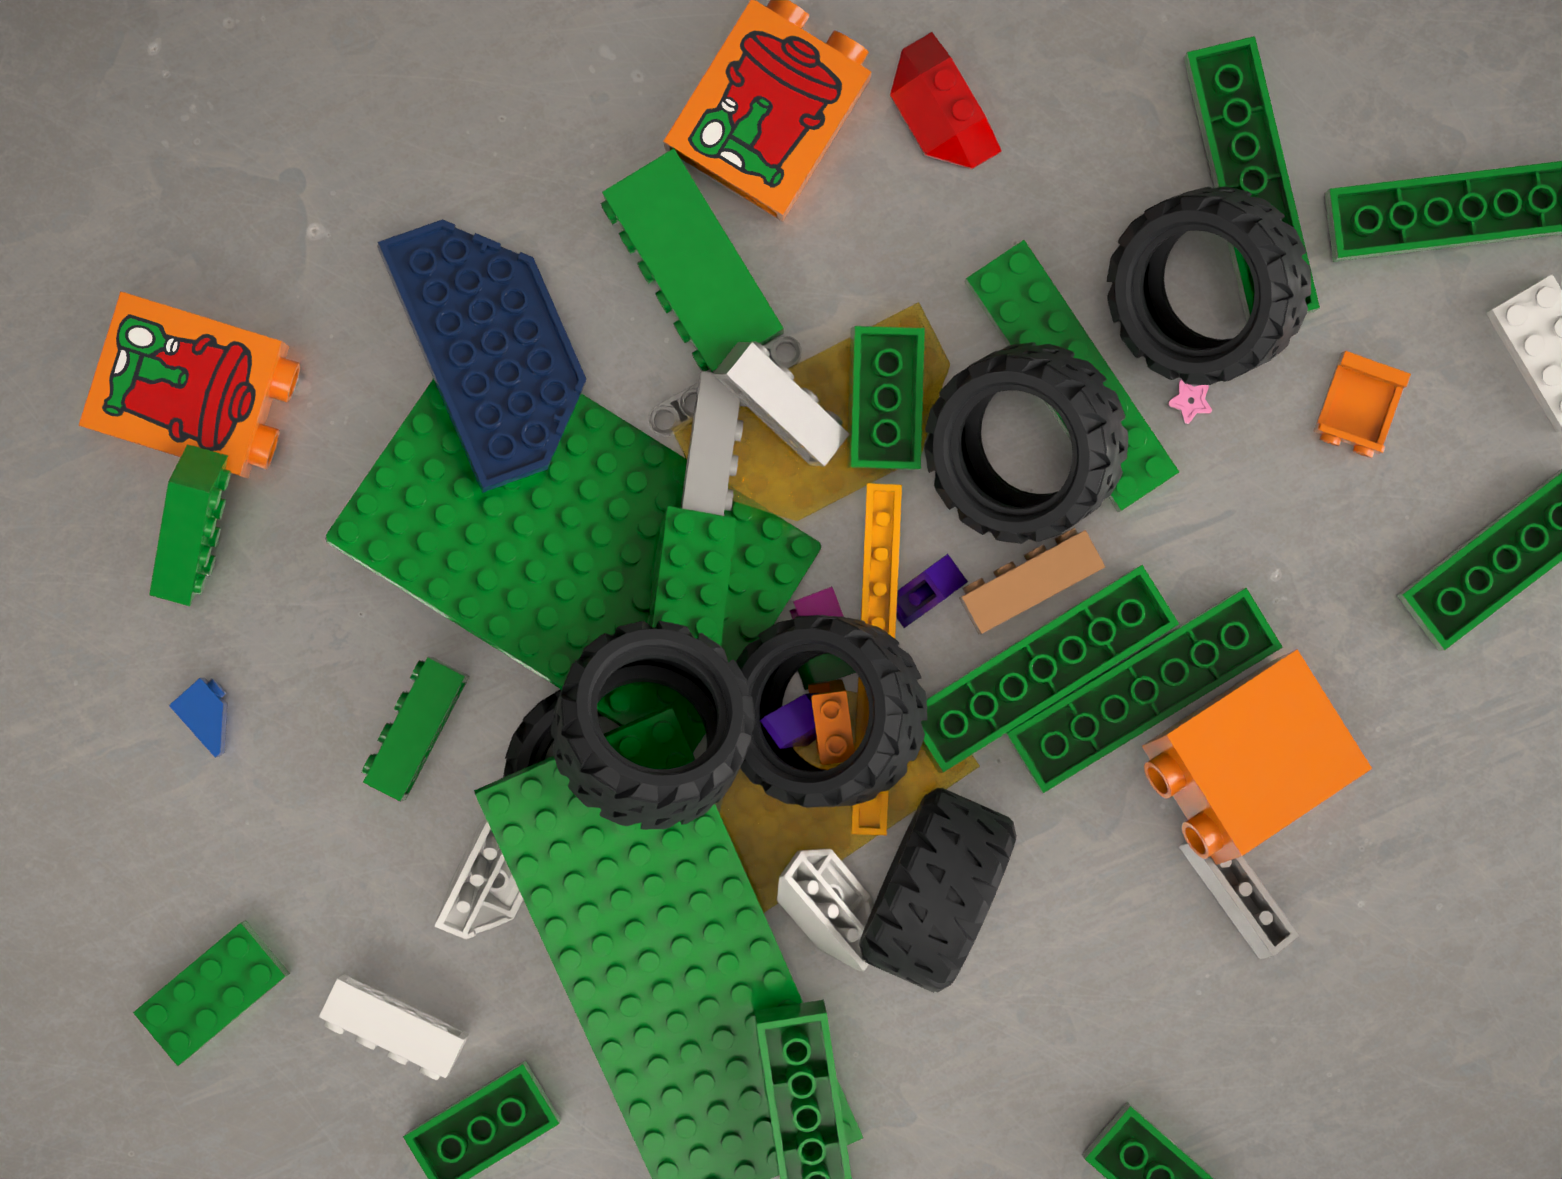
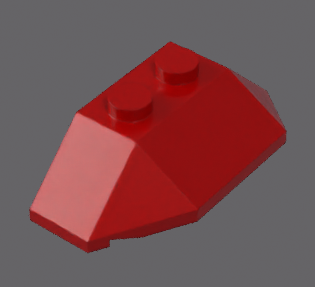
M933 32L903 48L890 97L924 155L974 169L1001 153L1002 150L987 117L953 59Z

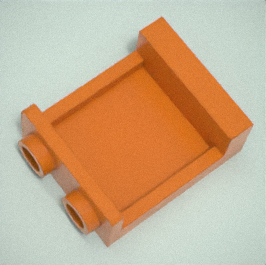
M1348 351L1342 352L1313 431L1321 434L1319 440L1340 446L1342 441L1353 445L1352 451L1362 456L1372 458L1374 453L1378 455L1383 453L1385 448L1383 445L1402 391L1407 387L1411 374Z
M843 680L808 684V692H819V694L811 696L817 736L815 740L817 754L820 757V763L827 765L844 762L855 750L847 693Z

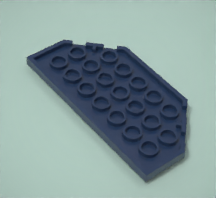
M442 219L379 241L377 247L480 489L484 493L548 469L586 384V377L534 258L520 252L518 254L501 247V243L477 233L472 235L455 227V224Z

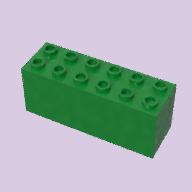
M674 148L602 191L605 201L600 204L612 225L619 222L623 231L618 234L630 255L634 252L638 253L641 261L637 263L639 270L648 284L655 281L659 288V291L655 293L659 303L666 314L673 311L678 320L673 323L684 343L691 340L696 349L692 352V356L701 371L706 372L709 370V372L714 373L738 342L755 341L764 346L784 334L782 324Z

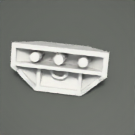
M487 819L479 824L452 878L434 926L466 940L476 936V933L490 930L514 919L523 901Z
M832 849L797 851L779 876L777 901L818 949L852 968L864 972L869 964L865 963V960L862 958L859 942L873 908L870 894Z

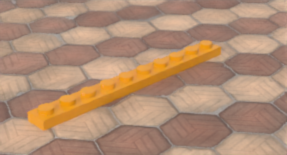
M867 483L861 620L883 629L895 638L902 485ZM859 676L855 751L864 738L869 720V701ZM889 790L879 792L876 798L852 806L851 834L887 836Z

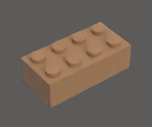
M1073 528L1054 538L1057 543L1056 546L1047 550L1043 544L1024 555L1026 562L1016 567L1012 561L993 571L996 576L995 579L985 583L983 578H980L963 587L965 595L959 597L978 635L1105 568L1086 530L1078 533Z

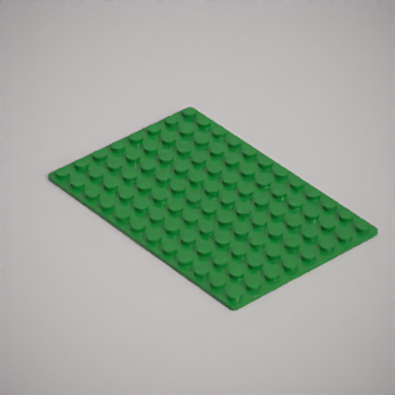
M432 379L327 532L325 540L335 549L562 690L572 664L580 658L583 649L604 633L613 635L618 626L639 621L647 623L660 520L667 506L677 508L681 506L687 459L581 394L548 469L482 493L436 383ZM728 485V489L733 490L731 511L724 510V516L737 518L721 643L729 663L733 659L736 662L748 644L760 639L758 637L759 634L774 625L820 552L821 543ZM650 682L626 684L612 690L597 703V712L619 726L672 705L692 752L695 751L706 733L702 719L694 706L680 693L660 684Z

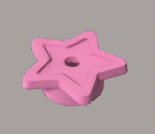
M1180 379L1178 395L1169 400L1167 404L1172 408L1180 410L1184 422L1189 424L1197 413L1210 414L1212 412V408L1205 400L1209 385L1193 387L1192 385L1185 384ZM1192 397L1194 399V403L1189 404L1188 398Z

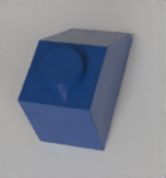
M204 677L199 678L169 706L209 752L217 758L225 753L228 703L222 698L226 694L224 689L213 678L207 681Z

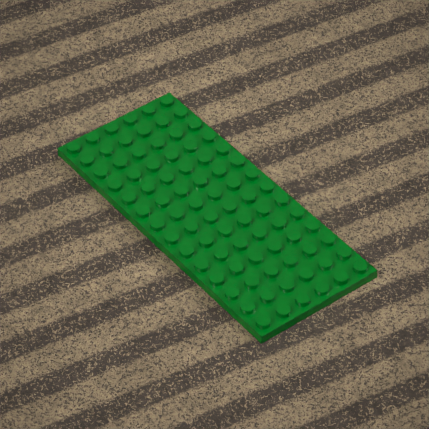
M668 705L604 733L609 744L621 756L630 762L646 768L672 769L684 766L695 760L672 705ZM554 756L474 790L475 796L651 1178L772 1179L779 1176L754 1011L804 1002L716 804L707 813L684 825L679 821L667 829L643 830L640 829L641 823L622 826L599 815L601 812L600 808L587 807L568 788L569 778L560 774ZM837 1079L846 1143L849 1145L863 1139V1135Z

